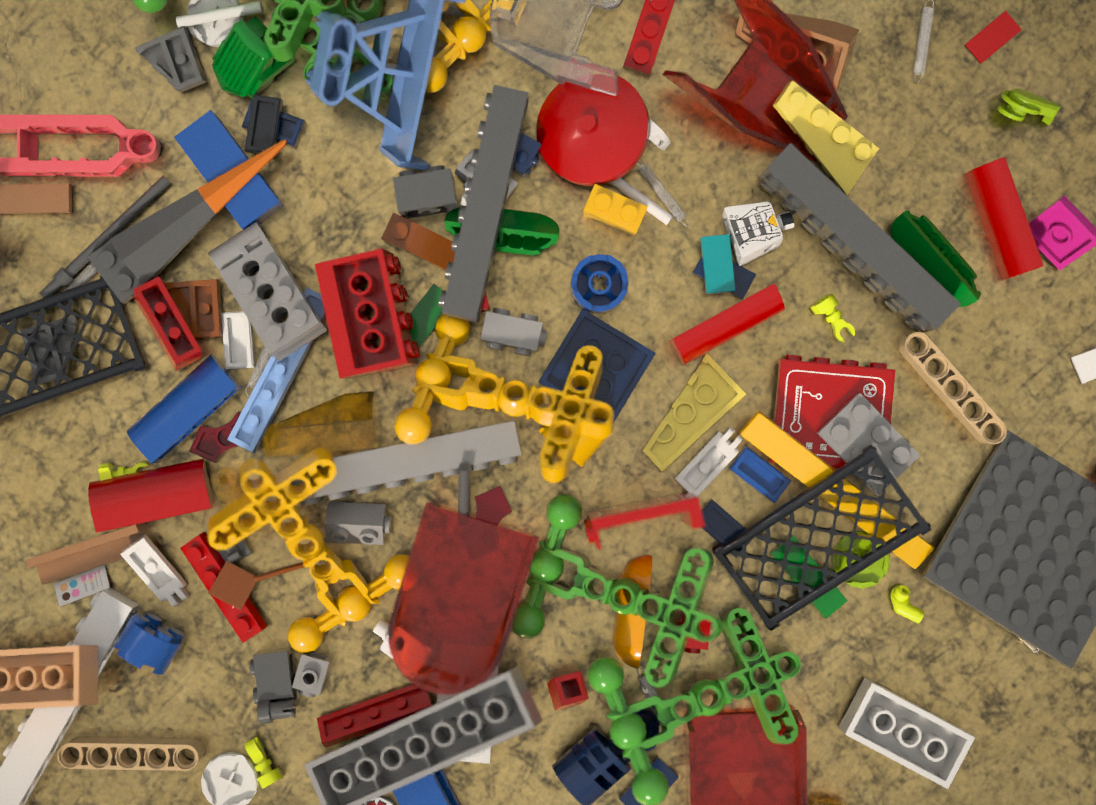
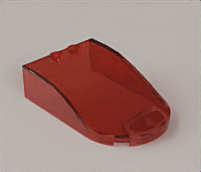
M426 502L388 626V643L391 655L400 672L410 682L429 692L456 694L484 682L495 671L507 645L539 539L538 536L522 534L444 510Z
M791 710L799 731L796 740L789 744H774L769 741L756 711L717 713L709 717H694L686 722L685 752L688 805H807V727L799 710ZM781 715L772 716L771 720H776L775 718H781ZM781 726V729L777 731L779 736H782V733L786 731L784 726Z

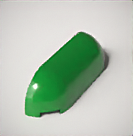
M461 206L458 207L459 209L449 211L445 217L446 231H449L453 236L455 233L460 234L462 223L458 222ZM504 209L495 251L539 255L542 250L556 244L559 237V226L553 219L540 213Z
M909 210L899 215L891 226V238L961 303L959 307L969 306L978 301L981 292L977 291L974 279L977 278L976 273L926 216L917 217L911 214Z

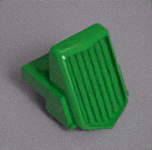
M256 16L246 24L242 20L236 22L212 57L214 60L212 68L221 89L239 97L248 95L251 99H253V94L258 95L273 83L274 77L295 61V55L292 59L285 62L274 59V55L267 47L264 38L267 27Z

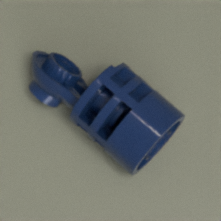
M645 709L635 712L645 723V739L660 733V724L655 714ZM596 726L552 765L558 779L582 805H592L632 769L629 764L631 762L630 758L622 757L624 749L616 746L611 737L609 738ZM656 745L648 749H645V751H651L656 747Z

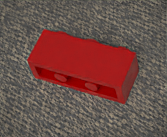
M160 276L134 288V299L175 371L201 359L202 350Z

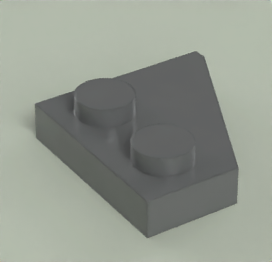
M185 27L178 28L135 47L136 51L153 65L152 67L159 74L163 75L179 92H184L207 82L191 36Z

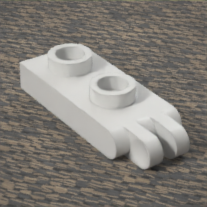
M732 427L724 434L718 431L674 479L688 492L699 496L740 452L737 446L744 438L739 434L730 442L728 439L735 432Z
M146 534L122 550L120 555L160 601L164 602L167 599L173 607H176L180 604V600L175 593L183 601L189 597L188 592L184 588L186 586L185 580Z

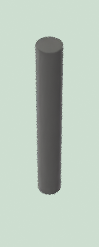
M462 462L459 464L458 523L465 526L469 523L470 464Z

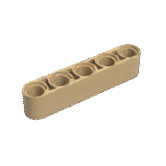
M913 332L904 335L900 339L898 347L901 355L978 442L998 444L1005 439L1007 429L1002 420L926 334ZM911 338H916L920 343V349L917 353H913L909 348ZM931 359L938 363L939 369L936 374H932L928 370V363ZM950 381L955 382L957 385V392L954 396L947 392V384ZM970 402L976 407V413L971 418L966 413V406ZM988 424L993 425L995 429L994 436L990 439L985 435V427Z
M76 737L61 746L57 757L59 763L68 769L187 771L193 769L204 758L205 747L199 740L188 738ZM70 747L78 749L79 759L71 755ZM99 747L107 750L108 759H103L99 755ZM127 748H133L136 751V760L131 759L127 755ZM156 748L164 750L166 760L157 758L155 754ZM184 749L192 750L195 754V760L185 758Z

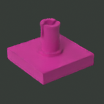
M1065 195L1028 222L1037 248L1059 271L1096 246V227Z

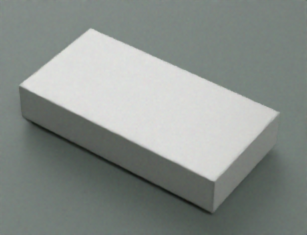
M244 311L221 313L225 369L255 368L253 326Z

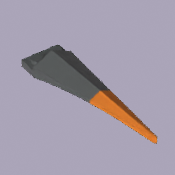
M287 140L278 142L110 238L109 242L88 256V259L120 302L123 304L127 303L134 297V288L155 279L196 234L287 145Z

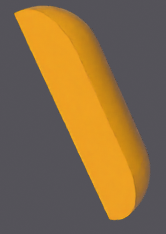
M641 555L630 561L622 570L620 579L630 578L636 581L642 589H648L650 592L652 555ZM623 588L619 595L620 600L624 604H629L631 593ZM616 612L612 638L614 650L623 663L638 669L642 654L646 620L639 615H622Z

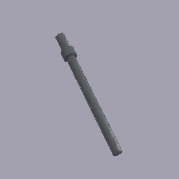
M165 176L158 179L65 269L61 267L53 275L55 278L39 294L45 298L54 295L63 286L67 287L74 280L73 276L90 261L88 256L109 242L110 238L119 234L171 184Z

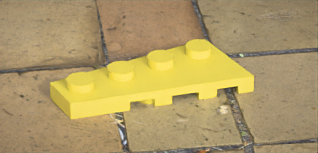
M789 81L774 102V108L792 131L799 135L806 144V149L823 166L822 169L827 176L834 180L838 188L845 195H848L879 148L797 83Z
M706 354L695 373L689 379L686 387L643 449V452L663 473L746 396V393Z

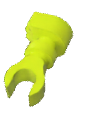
M830 293L812 304L810 308L814 314H826L825 319L828 323L831 322L834 338L839 342H844L840 335V330L845 327L851 336H855V329L851 324L844 321L841 317V311L835 309L838 301L833 293Z
M139 461L129 468L124 466L118 467L116 471L112 463L100 464L98 468L100 481L136 473L139 467L148 466L150 463Z
M258 737L244 743L248 755L257 765L255 766L256 771H260L262 774L261 777L257 778L262 789L284 777L279 767L272 770L270 766L272 762L270 759L267 760L263 745Z

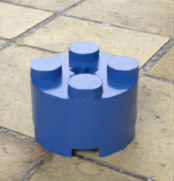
M597 254L587 256L578 263L573 271L571 280L573 298L580 307L588 312L595 314L610 312L620 305L627 294L629 283L627 271L621 262L611 255ZM593 279H605L604 287L606 289L603 291L601 289L595 290L593 288Z
M147 612L145 617L134 613L113 647L119 649L117 654L137 668L141 669L142 665L154 668L153 674L163 675L180 649L185 635L176 628L165 627L161 624L162 619L152 613Z

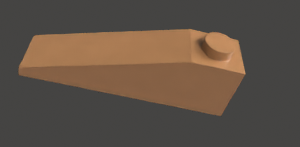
M745 6L741 8L736 29V35L760 52L768 53L780 61L779 65L786 70L790 68L796 72L807 85L836 94L859 29L830 20Z

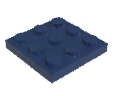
M582 309L540 378L539 383L547 388L563 392L578 350L584 346L597 347L602 353L603 370L593 400L604 402L612 408L614 423L656 353ZM577 387V388H575V389H576V390H585L586 388H585V387Z

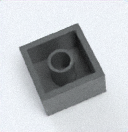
M437 165L427 168L428 172L416 174V170H406L399 172V177H393L397 208L400 216L406 219L444 214L452 209H459L454 176L450 168L445 169L444 165Z

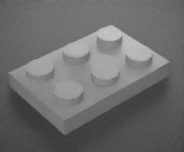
M857 393L817 432L846 464L862 454V450L872 444L877 448L880 458L895 479L921 456L861 393ZM874 460L867 464L869 475L885 476ZM871 479L866 481L865 484L876 495L879 496L882 493L883 482Z

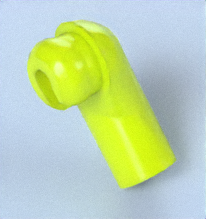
M906 585L895 586L890 595L894 611L905 618L920 623L923 619L924 611L910 604L908 595L910 589Z

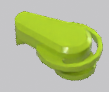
M1019 88L1004 90L1001 93V98L1009 105L1000 103L997 107L1000 113L1016 121H1023L1027 113L1043 115L1042 121L1049 126L1061 108L1055 102Z

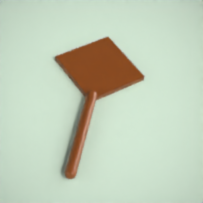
M226 561L208 594L241 610L257 581L304 568L305 566L301 562L254 576Z

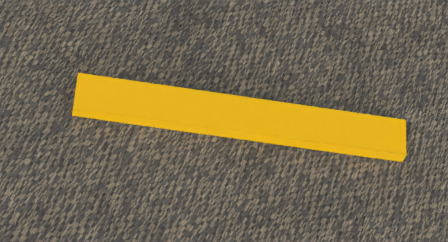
M759 410L740 430L742 437L809 488L836 471ZM848 479L842 480L844 491L860 492L861 489ZM827 490L819 495L833 507H836L837 494ZM844 495L841 497L839 509L853 513L857 510L859 499ZM864 499L861 503L860 513L876 516L879 503L874 500ZM882 506L881 518L897 519V517ZM846 516L854 522L855 519L853 517ZM859 519L857 525L872 535L875 522ZM882 522L878 525L876 536L888 541L897 535L895 531L896 526ZM918 535L892 552L916 569L934 550V547Z

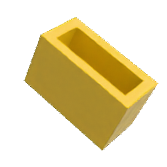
M595 184L583 210V215L635 237L648 207Z

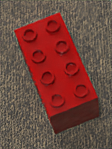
M380 248L315 264L339 378L354 379L418 364L417 358L420 357V350L417 341H412L410 330L414 329V322L411 313L406 312L404 302L408 301V295L405 285H400L398 274L402 273V268L398 256L394 257V253ZM369 281L367 289L364 290L365 283ZM375 309V315L371 318V310ZM378 337H381L380 346L376 345Z

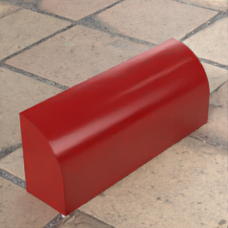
M1006 158L994 160L965 173L1002 280L1043 267L1040 253Z
M774 283L676 336L669 342L683 366L784 311L783 299Z
M204 458L112 477L102 481H93L88 486L89 506L96 533L211 509L214 503Z

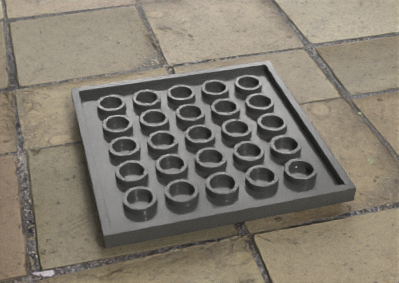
M1007 430L1005 439L995 446L921 577L1065 667L1073 668L1096 626V485Z

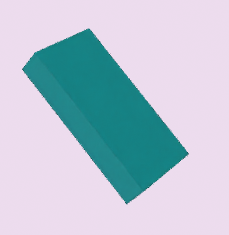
M730 234L701 237L700 243L706 295L735 292Z

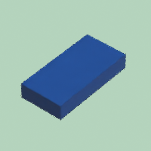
M747 446L743 448L728 468L773 503L778 500L792 481Z

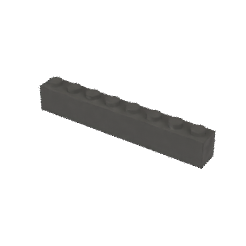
M494 85L492 93H487L484 104V110L488 111L486 122H480L478 129V138H481L479 150L474 149L471 166H474L475 170L473 178H467L465 194L469 196L466 206H461L458 222L462 223L460 234L455 233L452 242V251H456L454 261L448 262L445 279H448L449 283L447 291L442 290L438 307L443 308L442 313L444 316L476 323L479 321L529 103L528 92Z

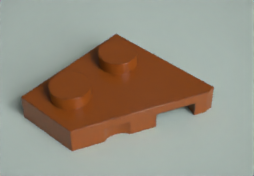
M210 279L164 283L195 339L223 337L220 280Z

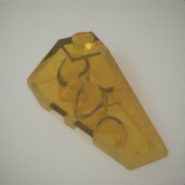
M374 391L343 394L269 426L263 437L265 457L307 454L316 448H325L330 452L378 448Z

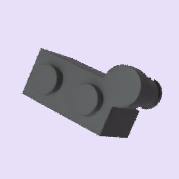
M292 647L256 652L253 655V659L250 660V673L252 677L255 676L257 687L253 689V699L255 705H257L259 723L266 724L273 723L275 719L295 718L296 708L293 707L298 705L299 700L297 689L292 688L295 679Z

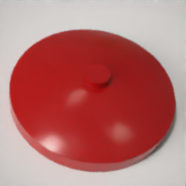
M605 71L578 73L558 84L545 99L540 109L536 126L537 142L542 144L540 152L546 163L562 178L584 186L604 185L628 173L642 157L650 134L649 113L638 91L622 77Z

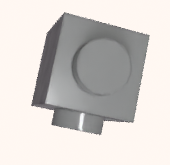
M315 652L302 653L292 688L298 689V693L303 696H320L325 689L333 657Z

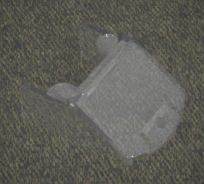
M492 0L490 21L494 46L561 85H564L566 81L617 96L619 91L617 71L596 65L589 58L576 54L593 7L612 10L620 6L623 0Z

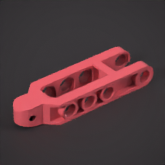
M0 115V134H17V158L0 157V177H120L133 163L154 162L159 157L161 150L160 141L157 137L145 130L128 129L113 115ZM38 134H114L119 139V152L112 158H109V161L89 160L87 158H80V160H61L59 158L38 160Z

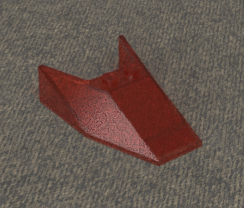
M734 0L751 34L752 40L720 86L715 89L696 82L685 72L665 70L662 75L737 131L783 150L791 143L808 160L815 162L816 157L810 154L805 147L806 144L798 134L792 131L773 104L787 83L794 81L845 121L848 115L810 38L772 0Z

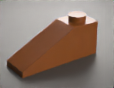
M396 213L392 214L381 239L397 249L446 271L448 262L454 261L456 251H452L453 241Z

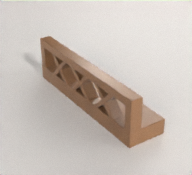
M146 523L135 524L26 559L28 568L37 567L43 585L124 559L120 555L123 549L145 534L149 539L150 536Z

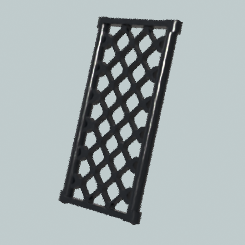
M102 276L98 280L0 313V325L9 331L4 344L0 345V360L6 352L17 356L19 359L13 372L0 369L1 372L9 375V381L5 389L0 391V417L133 370L138 372L146 369V362L140 355L123 306ZM109 288L115 306L110 307L100 302L101 290ZM86 296L88 300L92 301L93 304L87 316H81L72 311L75 299ZM98 305L111 310V315L104 325L91 320V316ZM58 306L65 312L60 325L54 326L45 322L46 309ZM115 314L119 315L124 333L110 329V323ZM30 315L31 318L37 321V325L33 333L27 336L18 332L17 326L18 319ZM69 315H75L84 321L78 334H72L63 329ZM89 323L102 328V333L96 343L82 338V334ZM42 324L56 330L50 344L42 343L35 338ZM107 332H112L121 337V341L115 351H110L101 346V342ZM61 333L68 334L75 339L70 351L67 353L54 347ZM14 334L23 336L28 340L21 354L12 352L7 348ZM126 340H128L134 358L126 360L119 353ZM80 341L93 346V351L87 361L73 356V352ZM32 343H38L47 349L41 362H35L26 356ZM98 350L112 354L110 367L99 370L92 364V360ZM52 351H56L66 357L59 371H55L45 365ZM72 359L84 364L83 376L73 380L64 374L68 362ZM23 361H29L38 367L31 381H27L17 375ZM43 369H47L57 376L55 386L45 390L36 383ZM15 379L28 384L27 396L17 400L8 394V390Z
M872 444L864 448L862 454L724 544L720 542L712 547L713 554L727 569L770 631L779 627L780 622L919 534L923 536L932 530L930 523L921 516L880 458L877 448ZM874 460L885 476L869 475L867 464ZM851 474L862 478L860 492L844 491L842 480ZM867 480L883 482L882 493L879 497L864 494ZM891 483L900 496V500L884 497L887 484ZM827 490L837 494L836 507L834 509L820 507L818 505V496ZM847 495L859 499L855 512H846L839 509L842 496ZM864 499L879 502L876 516L860 513L861 503ZM884 503L900 506L896 520L880 517ZM802 506L813 510L811 524L795 522L794 511ZM905 507H908L917 520L911 526L901 521L902 512ZM819 511L834 514L832 527L816 526V514ZM839 515L850 516L855 519L852 531H840L835 528ZM859 519L875 522L872 535L856 533ZM779 521L784 525H788L790 527L788 538L786 540L772 538L770 536V527ZM882 522L896 526L895 531L897 535L888 541L876 536L878 525ZM794 527L810 530L807 543L802 544L791 541L792 529ZM814 531L830 534L827 547L813 546L811 544ZM834 535H844L851 538L847 551L831 548ZM754 537L766 543L764 553L762 555L749 554L746 551V543ZM856 538L870 540L872 551L862 557L859 554L853 553V541ZM773 542L786 546L782 559L771 558L766 555L769 543ZM795 546L806 550L805 559L802 563L787 560L789 547ZM811 550L826 553L823 566L819 567L807 563L808 554ZM731 552L742 558L739 570H736L727 558V555ZM831 554L846 556L847 567L839 572L828 568L829 556ZM746 558L758 559L762 562L759 574L743 571ZM774 562L781 564L780 577L764 576L765 563ZM788 565L800 567L802 569L800 581L785 580L783 578L785 567ZM807 569L821 571L823 573V582L815 587L805 584L803 582L805 571ZM743 577L758 580L755 593L751 591ZM762 581L778 584L775 597L764 596L759 593ZM782 585L798 587L799 597L790 603L785 599H781L779 595ZM759 600L774 602L775 612L769 615Z

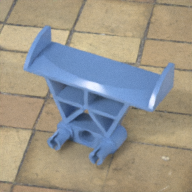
M409 0L408 10L355 25L343 16L331 14L327 11H323L317 16L321 22L316 21V24L321 30L314 69L307 73L306 76L310 79L306 78V83L311 87L313 94L325 104L330 106L337 105L345 97L384 123L379 151L398 167L428 170L427 168L430 167L429 163L412 155L444 0ZM448 0V1H454V2H459V3H465L466 0ZM404 26L397 64L386 63L392 30ZM375 34L371 50L362 37ZM354 44H356L370 64L349 76ZM338 54L337 62L329 66L330 57ZM384 73L394 75L386 117L376 111ZM365 86L361 101L352 93Z

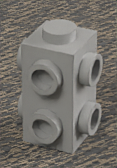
M493 308V312L486 311L481 341L487 342V348L503 350L504 345L514 347V353L531 356V351L537 352L538 346L544 347L547 330L542 329V322H537L538 316L522 313L521 318L510 316L509 310Z
M328 502L324 523L326 542L384 545L385 533L391 532V516H386V504Z

